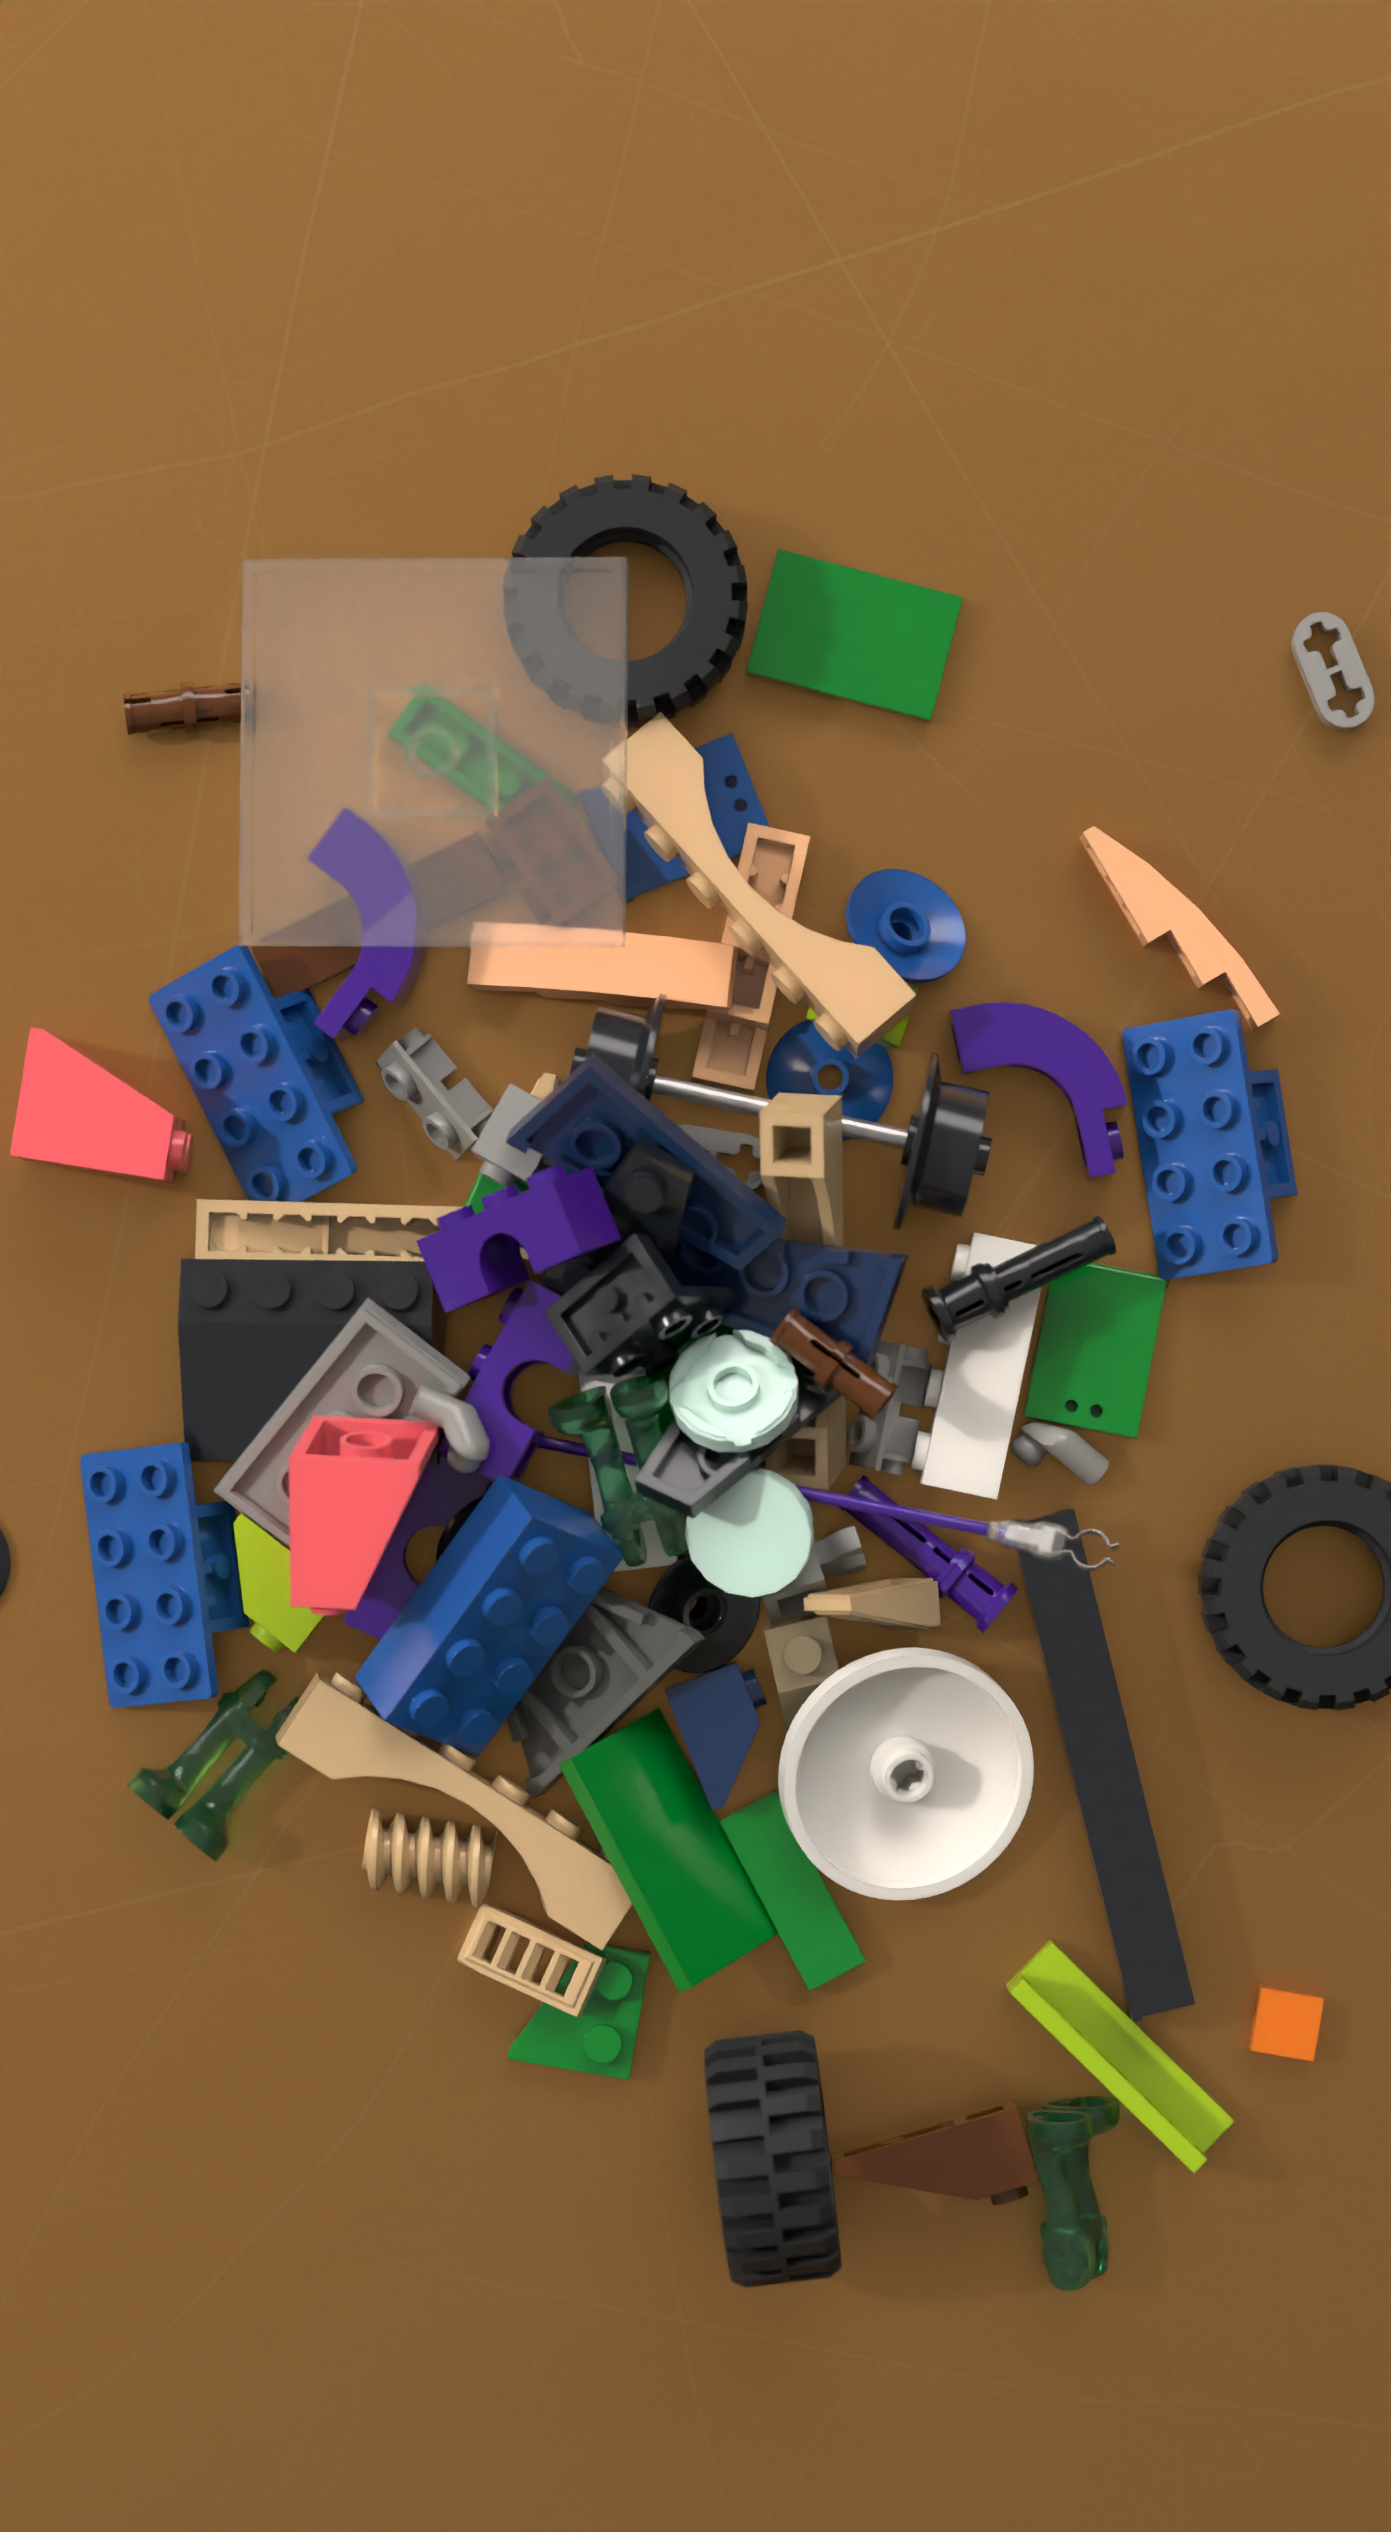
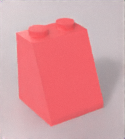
M30 1028L11 1144V1156L27 1161L175 1184L176 1171L187 1173L192 1151L193 1135L183 1131L185 1121L57 1036L44 1029Z
M313 1416L289 1457L291 1606L310 1607L312 1613L324 1616L339 1615L347 1612L348 1609H356L442 1435V1427L427 1421Z

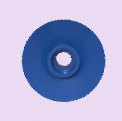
M901 869L880 870L863 878L849 896L846 906V923L853 943L874 947L905 982L929 983L939 980L949 974L960 961L966 943L963 919L951 898L929 879L914 872Z
M807 1019L788 1030L775 1045L767 1066L766 1087L770 1100L778 1093L842 1096L843 1116L876 1123L884 1113L891 1097L893 1069L890 1057L884 1046L874 1043L856 1059L845 1046L839 1051L832 1048L820 1035L814 1023ZM825 1066H835L842 1073V1083L834 1090L824 1089L818 1082V1073ZM842 1135V1141L853 1138Z

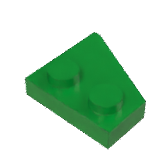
M587 1941L583 1948L607 1960L581 2018L542 2002L523 2031L511 2044L507 2059L629 2080L651 1951L606 1944L604 1949L600 1950ZM573 1960L570 1967L561 1977L555 1991L563 1995L565 1994L578 1966V1961Z

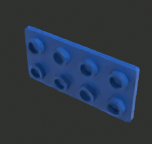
M242 943L233 946L149 996V1002L248 1201L304 1202L358 1171V1166L333 1116L362 1103L364 1099L334 1039L313 1024L320 1011L309 989L298 990L273 998L248 946Z
M1236 1009L1124 1029L1122 1038L1160 1277L1163 1280L1275 1263L1278 1260V1251L1270 1199L1298 1195L1278 1069L1249 1072L1241 1015Z
M186 1442L83 1454L80 1457L110 1706L118 1708L217 1697L219 1689L212 1633L250 1627L249 1618L244 1614L233 1525L236 1520L235 1508L227 1501L196 1505L190 1449Z

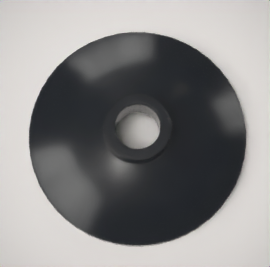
M690 1554L675 1562L662 1575L652 1592L648 1608L689 1626L703 1635L705 1639L675 1667V1669L682 1672L702 1673L726 1664L746 1645L759 1617L760 1596L747 1597L725 1592L705 1579L691 1560ZM697 1599L696 1605L690 1610L691 1605Z

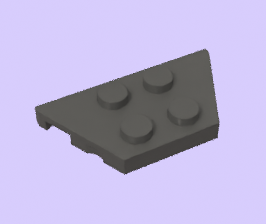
M602 1587L507 1717L513 1742L521 1740L531 1775L530 1778L524 1781L527 1791L534 1799L545 1794L564 1776L558 1765L559 1763L601 1740L705 1639L703 1635L689 1626Z

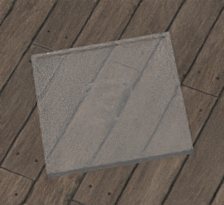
M627 557L243 559L238 946L625 948L629 559Z

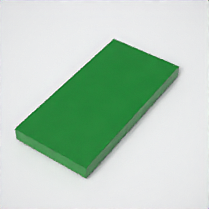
M659 1708L644 1714L558 1764L679 1993L694 1987L778 1934Z

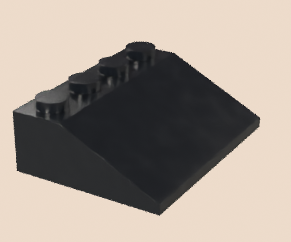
M181 1259L178 1335L184 1442L189 1445L191 1462H235L367 1298H370L445 1356L447 1313L443 1309L425 1262ZM441 1437L427 1465H440V1452L437 1449L441 1444Z

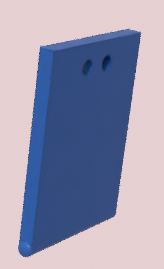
M733 733L694 748L703 758L704 790L712 823L729 859L741 854L748 822L770 827ZM601 786L593 790L586 789L579 793L602 854L622 881V884L617 887L622 903H629L638 895L690 875L675 857L669 862L663 860L650 846L644 836V832L649 828L633 811L627 815L622 814L610 802Z

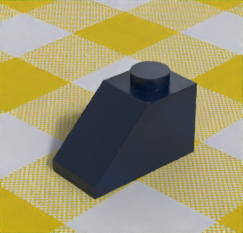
M737 1660L665 1688V1693L712 1811L725 1805L760 1724L756 1708L767 1704L754 1669L741 1673Z

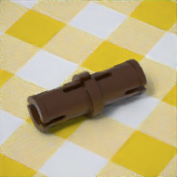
M251 681L193 687V682L180 683L181 689L123 694L128 735L185 728L186 734L198 733V727L232 722H255Z
M796 1308L788 1313L770 1338L772 1344L778 1345L815 1374L814 1382L822 1388L829 1384L866 1412L872 1420L880 1414L898 1389L896 1384L890 1383L852 1354L855 1349L854 1346L846 1340H842L840 1343L836 1342L803 1317Z

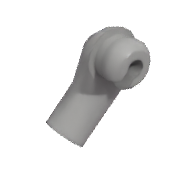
M421 1385L416 1393L409 1415L444 1428L450 1444L447 1461L454 1470L461 1473L476 1471L481 1461L485 1460L489 1454L490 1441L475 1408L466 1402Z
M1037 1421L1029 1422L1020 1427V1430L1023 1432L1011 1443V1451L1031 1467L1039 1465L1044 1455L1048 1452L1087 1485H1092L1099 1481L1109 1467V1461L1076 1432Z

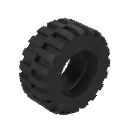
M632 474V480H614L613 475L594 478L595 484L581 489L574 485L559 493L560 500L549 508L543 506L531 518L532 525L524 536L519 535L511 552L512 561L509 570H506L503 590L505 594V618L515 654L520 659L525 673L536 687L542 688L556 705L565 711L569 708L581 714L584 720L601 724L602 721L620 723V727H639V722L650 721L660 711L667 719L674 718L676 712L689 705L693 708L707 697V692L716 682L723 680L731 668V662L737 650L740 649L745 633L748 603L746 573L737 552L738 547L729 530L725 531L717 521V514L704 502L696 503L687 496V490L675 484L669 483L665 487L652 483L650 476ZM619 542L643 544L663 554L679 572L687 596L685 617L675 637L657 653L633 661L613 660L593 652L576 636L566 613V592L569 581L578 565L597 549Z
M1322 1464L1287 1468L1275 1472L1273 1476L1261 1482L1256 1481L1242 1491V1496L1232 1506H1227L1216 1520L1218 1525L1211 1539L1207 1538L1201 1555L1204 1557L1202 1574L1198 1575V1594L1201 1595L1204 1611L1201 1612L1206 1631L1210 1632L1217 1646L1215 1647L1226 1664L1230 1665L1240 1675V1678L1252 1687L1278 1701L1294 1705L1298 1708L1316 1711L1317 1709L1345 1710L1355 1708L1356 1704L1368 1700L1375 1702L1391 1694V1483L1376 1475L1368 1474L1355 1468ZM1315 1526L1338 1527L1360 1538L1375 1555L1383 1578L1381 1604L1371 1624L1354 1639L1332 1647L1307 1646L1288 1637L1272 1620L1263 1594L1265 1570L1274 1551L1291 1535Z
M796 2030L716 2040L704 2050L705 2080L719 2210L730 2279L732 2282L748 2288L830 2278L842 2268L828 2132L815 2038L804 2031Z

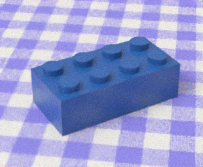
M499 1475L354 1678L384 1721L479 1757L619 1565L624 1555L591 1513Z

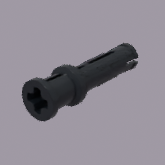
M1096 1216L1091 1221L1049 1241L1040 1243L1036 1247L994 1267L989 1263H977L971 1266L969 1275L938 1290L933 1286L922 1289L923 1301L936 1330L945 1342H949L956 1338L957 1330L988 1315L995 1319L1005 1315V1311L1010 1307V1301L1050 1282L1059 1280L1063 1276L1107 1255L1115 1254L1116 1246L1104 1220Z

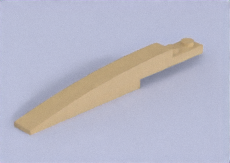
M197 1199L195 1259L424 1261L416 1241L440 1230L436 1221L437 1218L463 1207ZM520 1248L521 1257L528 1274L542 1275L544 1271L534 1272L525 1249Z

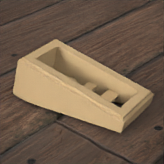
M886 1578L808 1594V1597L803 1598L804 1611L814 1612L817 1615L894 1630L938 1629L941 1625L938 1581H933V1578Z
M485 1903L479 1908L457 1958V1962L579 2018L583 2014L607 1960L497 1905ZM502 1927L506 1928L493 1959H490V1953ZM524 1936L530 1939V1942L517 1971L510 1969L509 1966ZM548 1947L555 1952L541 1983L533 1980ZM572 1958L579 1963L563 1995L555 1990L569 1959Z

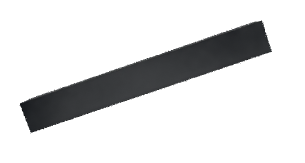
M1071 1508L1024 1520L1019 1518L1008 1520V1523L1011 1525L1043 1530V1526L1053 1527L1071 1537H1075L1080 1532L1074 1509L1071 1510ZM1055 1534L1051 1552L1071 1550L1078 1562L1088 1566L1081 1538L1073 1543ZM1014 1545L1129 2017L1133 2022L1143 2020L1142 2017L1193 2005L1195 2001L1090 1572L1081 1569L1074 1562L1071 1555L1048 1557L1039 1555L1038 1549Z

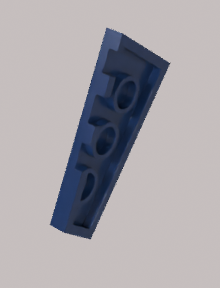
M594 1053L513 1126L505 1141L508 1145L525 1154L531 1148L555 1161L556 1165L562 1164L566 1175L592 1166L599 1186L603 1188L638 1138H644L695 1169L679 1238L739 1271L783 1234L787 1222L781 1214Z
M678 1237L671 1263V1271L681 1286H730L737 1299L722 1312L725 1318L721 1324L736 1330H750L771 1338L783 1319L792 1309L796 1308L803 1317L836 1342L840 1343L842 1340H846L854 1346L855 1349L852 1354L871 1367L909 1255L777 1238L739 1271Z

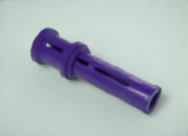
M865 1475L861 1477L848 1493V1496L899 1505L872 1484ZM838 1507L842 1511L845 1510L928 1578L938 1581L939 1599L946 1596L977 1620L976 1628L982 1633L985 1632L1019 1589L1012 1582L1004 1585L976 1563V1554L970 1549L966 1551L961 1547L957 1552L922 1523Z

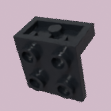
M633 1234L544 1313L584 1375H613L615 1378L627 1374H645L647 1377H652L670 1368L679 1358L677 1350L691 1338L702 1337L718 1327L725 1318L722 1312L737 1299V1296L730 1286H681L648 1234Z

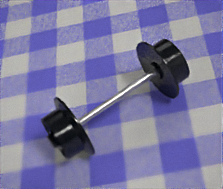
M660 993L646 1016L598 1006L587 1049L577 1047L575 1049L570 1074L594 1053L649 1101H651L652 1094L757 1117H760V1111L771 1101L770 1099L656 1075L659 1059L655 1058L667 994ZM932 1052L927 1065L916 1115L911 1114L908 1129L842 1115V1135L903 1148L900 1164L904 1165L893 1221V1229L900 1230L914 1207L962 1217L973 1174L984 1176L992 1138L982 1136L989 1091L942 1081L938 1054Z

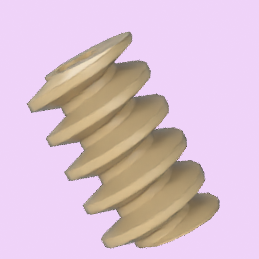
M372 1808L366 1834L361 1873L363 1870L367 1871L370 1888L375 1891L381 1889L386 1878L391 1874L396 1894L404 1895L407 1892L414 1878L418 1879L421 1897L424 1899H430L439 1882L443 1883L446 1900L449 1903H455L464 1887H468L472 1906L481 1907L489 1891L498 1830L490 1844L485 1845L481 1826L473 1824L464 1841L458 1839L455 1821L448 1820L439 1837L433 1836L430 1818L422 1816L414 1832L411 1833L408 1832L405 1814L402 1812L396 1813L387 1829L382 1827L379 1809Z

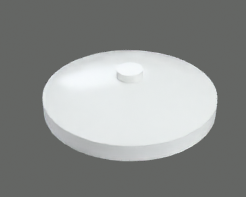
M917 1647L896 1648L867 1655L844 1666L823 1681L803 1703L790 1725L781 1750L778 1772L779 1797L783 1814L791 1833L810 1861L823 1874L837 1884L864 1896L885 1900H915L938 1895L964 1884L986 1869L1004 1851L1019 1829L1027 1811L1033 1787L1034 1759L1030 1736L1021 1714L1005 1691L986 1672L971 1662L947 1652Z

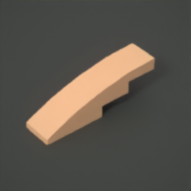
M748 822L738 871L749 886L771 906L792 919L810 836ZM727 916L721 944L734 946L738 950L731 1010H706L691 1082L753 1096L777 985L771 977V974L776 969L760 951L756 955L751 956L737 943L728 929L734 922Z
M1095 826L1081 834L1079 837L1080 841L1143 947L1166 934L1197 988H1201L1220 976L1252 1031L1280 1014L1243 958L1196 905L1149 863Z
M474 922L467 985L476 990L536 992L544 998L604 1000L612 1006L652 1007L660 993L667 994L665 1008L731 1010L738 950L734 946L721 943L659 935L544 925Z

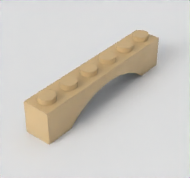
M661 711L602 760L603 778L606 783L601 788L610 802L624 815L633 811L649 828L644 832V836L654 851L666 862L671 861L675 857L691 875L686 879V883L699 901L708 909L718 905L734 922L728 929L737 943L751 956L756 955L760 951L776 969L771 974L774 983L791 1002L796 1004L803 999L818 1016L813 1022L814 1026L832 1048L839 1051L845 1046L857 1059L914 1010L917 994L874 947L842 942L809 930L777 911L749 886L727 856L713 826L704 790L703 758Z
M778 1093L760 1111L761 1178L768 1204L787 1220L783 1234L778 1239L844 1247L842 1096ZM840 1396L765 1459V1469L776 1472L797 1486L828 1490L846 1467V1397Z
M318 1672L315 1674L276 1734L275 1738L278 1746L332 1780L361 1776L404 1779L436 1788L470 1805L498 1827L521 1854L533 1876L542 1906L548 1917L600 1950L604 1949L632 1906V1902L603 1848L597 1851L579 1839L584 1830L581 1826L554 1809H551L547 1817H544L528 1807L525 1803L529 1799L530 1794L505 1777L497 1775L494 1782L491 1783L473 1772L471 1769L477 1761L464 1751L443 1743L437 1749L418 1737L417 1733L384 1721L376 1709L363 1702L367 1695L361 1686L343 1674L336 1672L331 1681Z

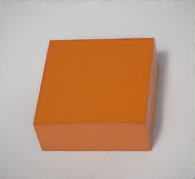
M1259 1985L1249 2050L1314 2062L1324 1998L1318 1995Z

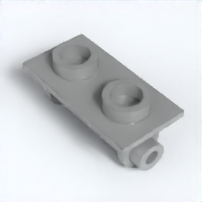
M416 1027L399 1041H394L375 1063L382 1071L381 1076L388 1090L399 1100L407 1101L423 1120L422 1126L428 1138L440 1149L448 1150L456 1161L478 1140L494 1112L466 1077L449 1091L446 1089L441 1081L453 1073L457 1066L437 1044L430 1033L423 1036Z
M880 1340L871 1368L890 1383L896 1384L898 1389L874 1420L868 1417V1414L860 1408L859 1415L853 1419L848 1433V1446L851 1451L849 1464L903 1475L905 1463L911 1464L920 1420L898 1415L901 1403L921 1408L923 1406L932 1365L926 1363L928 1350Z

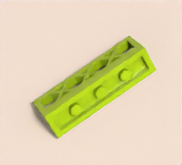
M1049 1940L1006 1984L1009 1993L1195 2173L1208 2160L1204 2152L1234 2123V2119L1133 2022L1068 1956Z

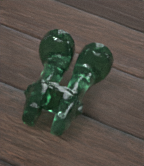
M645 1375L628 1378L615 1384L609 1393L616 1413L626 1426L639 1472L662 1438L659 1410L669 1401V1390L664 1375ZM599 1386L579 1392L550 1406L548 1413L556 1431L561 1434L579 1435L587 1449L596 1475L604 1513L600 1516L602 1528L611 1534L614 1543L624 1555L623 1560L627 1566L636 1567L646 1563L647 1550L640 1523L650 1520L655 1522L660 1541L668 1557L679 1556L688 1550L685 1538L686 1522L684 1514L637 1493V1491L633 1492L619 1446L612 1407L606 1387Z
M262 1669L254 1674L234 1692L223 1693L222 1698L217 1703L219 1710L198 1737L177 1759L162 1769L141 1767L125 1782L150 1807L167 1820H170L184 1804L191 1791L236 1738L246 1745L215 1783L173 1824L189 1841L216 1862L225 1853L230 1843L226 1823L235 1806L257 1778L276 1759H284L289 1753L278 1746L275 1736L300 1699L299 1696H296L284 1710L276 1714L272 1719L273 1723L266 1731L248 1716L255 1707L258 1708L264 1702L267 1693L278 1681V1678L266 1669Z
M1079 2096L1043 2103L1042 2110L1030 2111L1025 2115L1027 2140L1032 2150L1046 2203V2221L1040 2226L1044 2247L1042 2249L1043 2264L1046 2266L1049 2281L1059 2290L1073 2291L1082 2289L1091 2280L1106 2273L1108 2269V2225L1106 2217L1100 2214L1089 2164L1090 2142L1095 2135L1110 2131L1120 2121L1119 2101L1115 2098L1104 2096Z

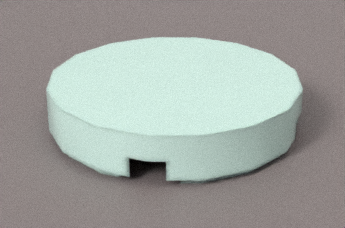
M733 1330V1335H723L717 1337L716 1333L698 1339L681 1353L670 1373V1406L678 1427L695 1443L717 1452H746L769 1444L787 1429L798 1408L799 1384L789 1354L778 1345L772 1344L770 1338L750 1330Z
M756 1468L740 1479L695 1518L687 1516L685 1538L691 1560L706 1580L727 1593L757 1597L778 1592L800 1574L813 1553L815 1537L813 1538L814 1529L812 1522L814 1519L810 1504L795 1484L772 1470Z

